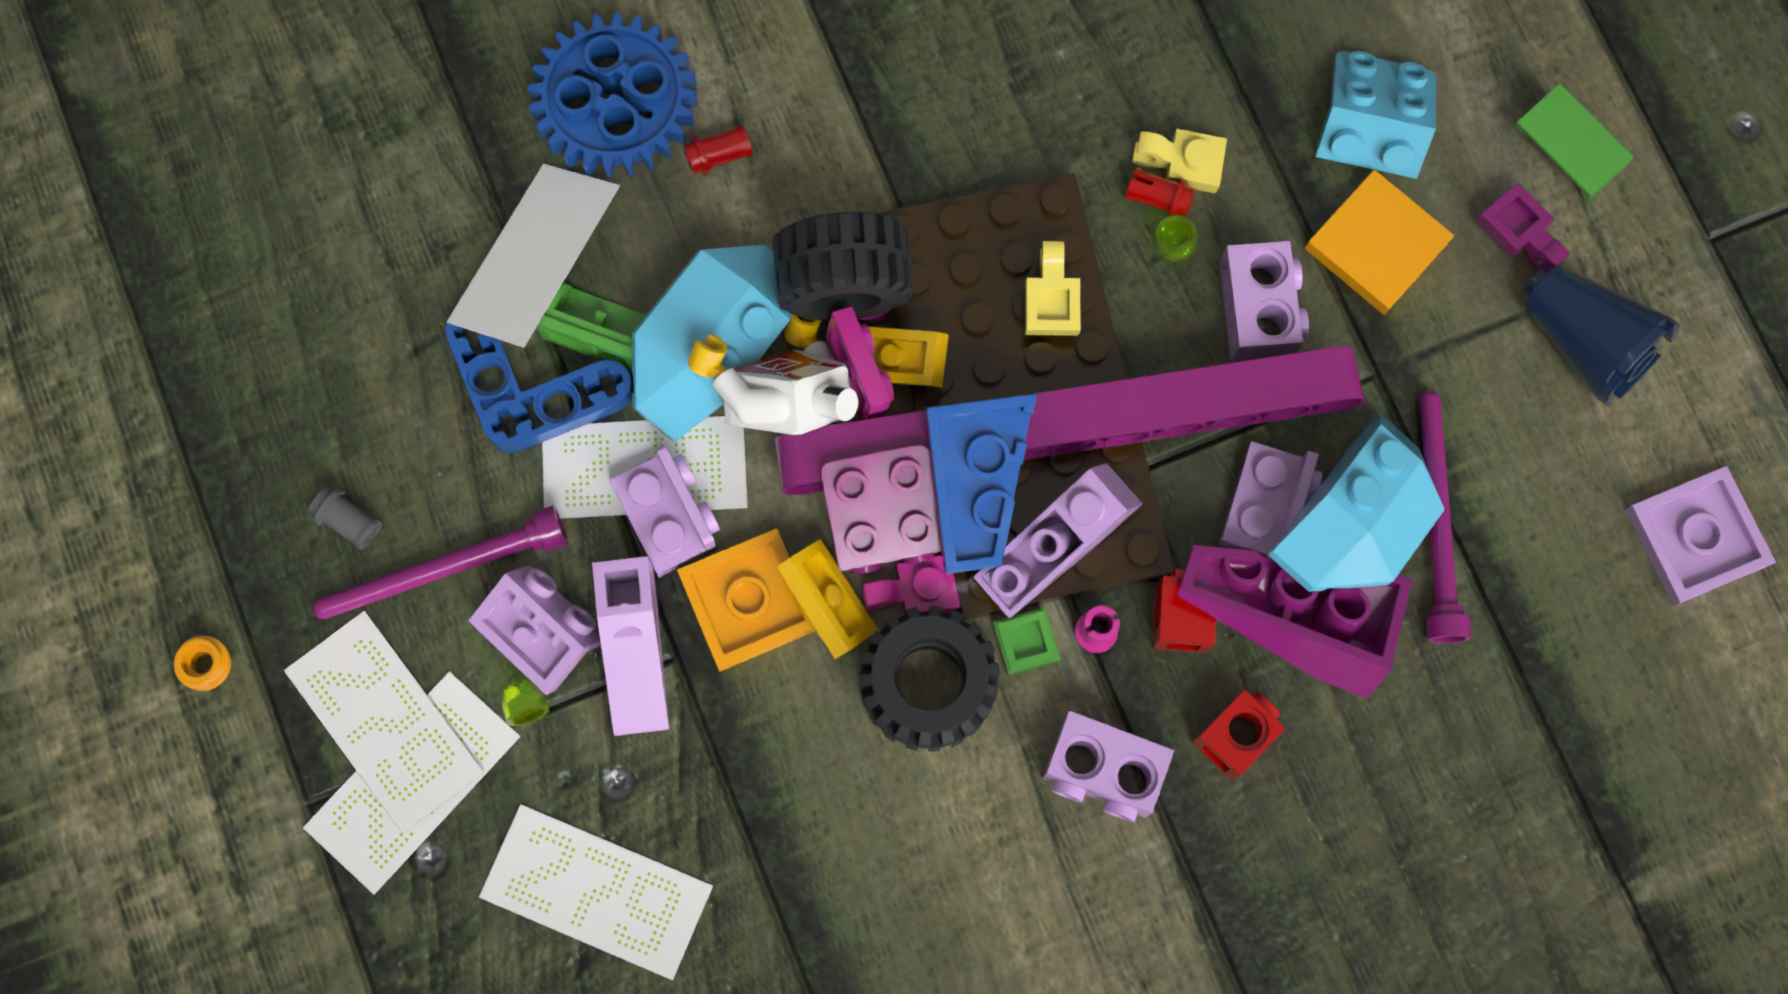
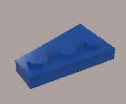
M1035 393L924 407L943 566L946 574L1002 567L1015 504L1014 495L1021 464H1023L1027 443H1025L1027 431L1037 397Z

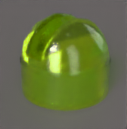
M1176 215L1167 217L1158 224L1155 232V243L1161 256L1171 262H1181L1187 260L1194 253L1198 242V231L1196 225L1190 219ZM1185 236L1188 238L1187 241H1185L1178 247H1174L1177 244H1179L1185 238Z
M524 680L521 685L514 682L503 692L501 699L502 710L509 726L530 724L541 719L549 712V706L544 693L530 680Z

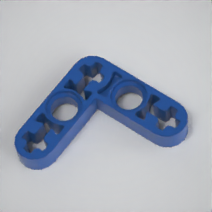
M446 323V338L480 423L492 445L501 452L514 453L525 450L619 412L627 407L632 400L634 388L630 373L625 366L612 360L596 362L521 392L501 340L478 333V338L485 354L475 356L469 341L462 337L465 334V329ZM488 367L499 368L505 375L502 386L493 392H483L476 387L477 375ZM605 376H610L613 382L623 381L616 386L617 395L608 398L604 391L589 395L588 398L592 406L584 409L583 400L576 389L577 386L583 384L586 393L589 394L602 387L600 379ZM556 394H566L574 401L572 412L563 419L557 420L548 417L544 411L547 400ZM532 404L539 421L543 425L535 429L531 419L519 423L516 426L517 435L508 438L503 431L495 432L503 427L501 419L505 416L510 415L515 422L529 418L530 415L525 407Z

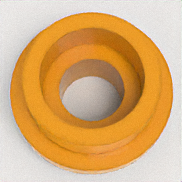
M202 635L190 638L180 646L174 658V671L179 681L186 687L197 691H207L216 688L227 678L231 669L229 650L221 641L211 636ZM203 655H210L212 658L211 668L205 673H198L196 669L198 659Z

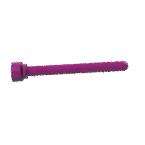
M1426 391L1419 398L1423 456L1445 509L1430 529L1435 606L1430 608L1431 616L1425 619L1427 641L1438 644L1459 643L1472 639L1470 616L1464 614V606L1458 604L1441 398L1435 391Z
M555 505L534 511L533 518L524 521V527L319 598L313 604V613L319 619H328L533 547L535 551L545 548L547 553L569 545L562 520Z

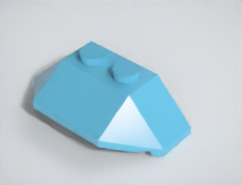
M766 245L698 250L632 332V373L634 385L632 408L671 441L676 442L724 404V400L712 387L714 379L712 377L700 376L691 371L688 366V357L695 341L699 339L704 344L707 336L710 334L721 338L728 347L721 364L728 370L758 361L790 321L792 314L779 308V304H777L774 254Z
M1378 412L1372 417L1267 555L1308 592L1324 591L1327 588L1380 586L1393 582L1445 510L1419 448Z

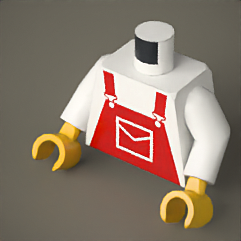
M792 314L790 321L787 323L784 332L786 341L793 346L804 348V351L794 349L727 370L721 364L727 352V344L718 336L710 334L707 336L704 344L699 339L695 341L688 357V366L691 371L700 376L712 377L714 379L712 387L724 400L726 425L796 435L837 421H848L853 418L858 408V397L856 392L851 389V380L845 363L836 361L824 341H818L816 338L821 320L808 318L800 320L797 315Z

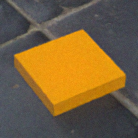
M1374 169L1312 237L1304 249L1385 315L1455 235Z
M777 528L677 569L719 672L817 631L776 567L789 558Z

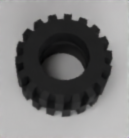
M868 212L828 213L805 218L782 228L773 237L777 304H779L780 309L790 314L808 319L830 320L832 312L853 307L858 319L890 311L906 303L913 296L908 229L899 220Z
M929 606V611H918V607L906 609L904 616L899 618L895 615L885 621V627L880 632L876 630L870 638L869 646L864 651L861 661V698L864 707L867 708L869 713V719L875 727L879 726L885 732L884 736L892 742L897 740L906 744L905 748L917 751V748H927L928 752L940 751L942 747L949 745L951 747L963 743V740L969 735L973 736L988 717L999 689V663L995 662V649L991 640L985 641L982 636L983 629L975 622L972 625L963 620L964 614L953 610L952 615L941 612V606ZM920 650H935L950 657L958 666L962 677L961 689L956 699L950 705L937 710H924L909 704L900 695L896 684V673L905 657Z

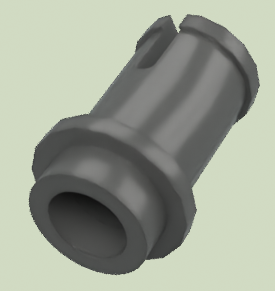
M328 486L323 488L313 499L308 509V513L314 516V524L317 526L327 525L356 545V548L359 550L366 549L378 535L382 522L374 519L345 498V491L341 488L336 490Z

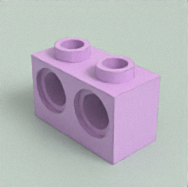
M1290 241L1228 245L1219 261V271L1230 361L1241 362L1296 353L1303 344V340L1308 339L1309 320L1306 309H1299L1297 290H1300L1302 287V266L1299 258L1292 259ZM1256 268L1266 270L1273 277L1274 283L1270 285L1258 283L1252 277L1250 270ZM1268 318L1273 320L1279 326L1280 334L1271 336L1263 333L1257 325V319Z
M1069 711L1063 719L1042 779L1052 782L1051 791L1059 796L1076 802H1083L1084 796H1089L1105 802L1103 811L1122 820L1135 822L1137 815L1146 818L1153 813L1174 750ZM1082 746L1090 751L1094 759V766L1090 773L1077 774L1069 769L1065 761V754L1068 748ZM1131 765L1142 771L1145 777V788L1142 793L1129 794L1120 787L1118 772L1122 766Z

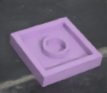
M1727 466L1625 509L1672 606L1776 563Z

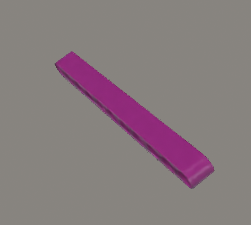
M1348 346L1332 347L1035 393L1037 397L1025 441L1027 446L1024 460L1349 409L1364 402L1354 350ZM925 411L828 425L803 434H781L774 439L782 493L786 495L824 492L820 470L822 465L829 460L916 443L925 445L929 450Z

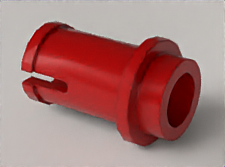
M743 125L700 140L695 135L691 137V143L683 145L684 153L693 175L702 172L704 176L710 175V169L744 157L753 156L752 147Z
M1136 168L1133 174L1135 178H1132L1130 181L1126 200H1133L1169 212V218L1173 220L1176 215L1183 218L1187 217L1196 192V188L1187 185L1188 180L1182 179L1178 183L1142 171L1141 168Z

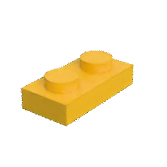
M868 327L874 342V354L872 355L879 371L885 370L892 384L942 388L949 334L935 331Z
M821 539L776 566L834 659L872 636L876 630L879 631L842 571H839L838 565Z

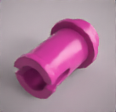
M1100 605L1093 607L1083 614L1075 626V637L1079 645L1091 653H1102L1110 649L1117 640L1120 620L1113 619L1117 613L1108 606ZM1092 623H1097L1103 626L1106 633L1099 634L1094 630L1089 631Z

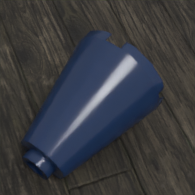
M1557 266L1551 271L1542 268L1531 278L1524 289V293L1528 295L1524 305L1597 400H1600L1607 407L1612 405L1613 394L1621 399L1658 361L1661 355L1657 352L1658 349L1655 346L1663 337L1671 343L1680 328L1679 323L1670 316L1562 266Z

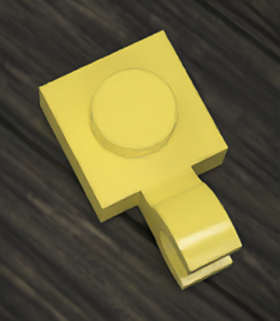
M1176 129L1172 142H1170L1162 135L1152 132H1140L1139 142L1135 143L1132 163L1145 167L1167 169L1166 179L1178 183L1182 179L1188 180V186L1194 187L1199 191L1215 194L1220 187L1227 139Z
M1043 241L1042 249H1040L1041 278H1026L1025 335L1078 336L1081 331L1080 278H1064V241Z

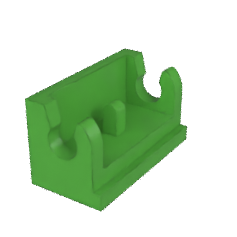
M1560 83L1515 124L1516 129L1522 135L1526 134L1582 190L1581 195L1587 201L1617 176L1634 157Z
M563 282L537 325V329L542 339L602 361H617L625 366L627 370L632 371V332L646 316L647 312L642 314L576 290Z

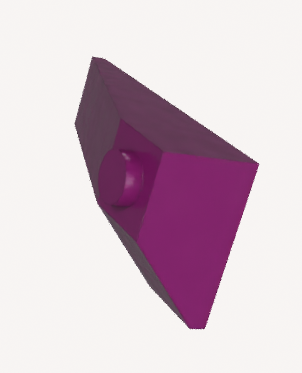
M1193 545L1177 596L1313 678L1368 699L1391 671L1413 579L1398 574L1395 580L1388 585L1358 588H1327L1324 591L1308 592L1272 558L1263 557L1258 551Z

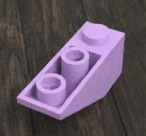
M1107 463L1090 468L1006 546L1002 567L981 569L974 576V579L1006 616L1011 618L1103 541L1143 503Z
M648 556L592 563L597 620L614 736L670 730L654 568Z

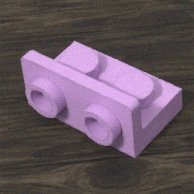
M1251 441L1247 446L1218 545L1232 549L1255 550L1263 557H1269L1267 554L1303 509L1305 501H1309L1320 487L1323 473L1315 470L1319 454L1307 451L1303 457Z
M666 445L656 449V457L609 480L659 578L717 549L711 534L720 530L707 502L695 504L687 487L696 482L682 454L672 458Z
M531 566L505 573L468 620L545 695L556 691L586 652L599 647L601 644L599 630L596 628L594 618L586 610L572 605L557 591L555 581L547 573Z

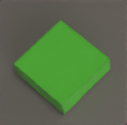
M1045 607L993 622L992 627L1007 677L1057 663L1061 660Z

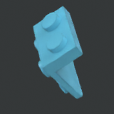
M1347 51L1337 52L1333 62L1331 103L1317 142L1316 157L1417 179L1436 130V74L1414 62L1397 63L1383 60L1363 51L1352 53Z

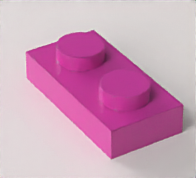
M853 307L832 312L826 332V339L835 360L845 363L848 369V376L852 385L851 389L856 392L858 397L856 412L859 419L867 420L886 417L890 403L894 399V391L885 370L879 371L872 355L874 354V342L868 326L865 323L859 324Z

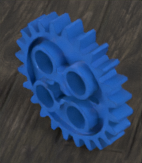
M620 13L614 14L610 26H604L599 15L595 14L593 16V28L587 31L578 21L573 22L576 36L570 39L566 35L557 32L555 35L560 47L559 50L556 51L543 47L541 50L548 66L533 65L532 67L534 77L540 83L528 85L531 99L537 101L529 105V109L533 119L540 120L535 125L540 138L550 137L547 144L553 155L565 150L564 159L568 167H572L582 158L585 173L589 176L595 171L598 164L604 166L608 179H612L616 166L620 165L624 166L629 177H634L635 162L642 161L650 171L653 170L654 162L652 155L658 152L663 157L670 159L672 154L668 141L672 140L684 144L686 141L685 133L680 125L692 126L695 123L694 114L688 108L698 106L697 92L691 90L697 86L695 72L687 70L690 67L687 52L676 54L678 44L674 36L661 42L662 31L659 24L652 26L646 33L643 32L641 16H636L630 26L627 27L623 26ZM604 57L618 59L613 66L608 68L595 66L596 62ZM582 72L589 76L591 81L582 76H575V74ZM647 82H656L662 85L657 92L652 94L638 92V89ZM619 92L623 93L624 99L618 96ZM604 93L609 95L608 99H605ZM585 97L590 99L580 109L566 107L567 103L573 98ZM637 111L653 116L650 119H645L638 115ZM626 122L633 125L632 129L624 135L609 133L615 124Z

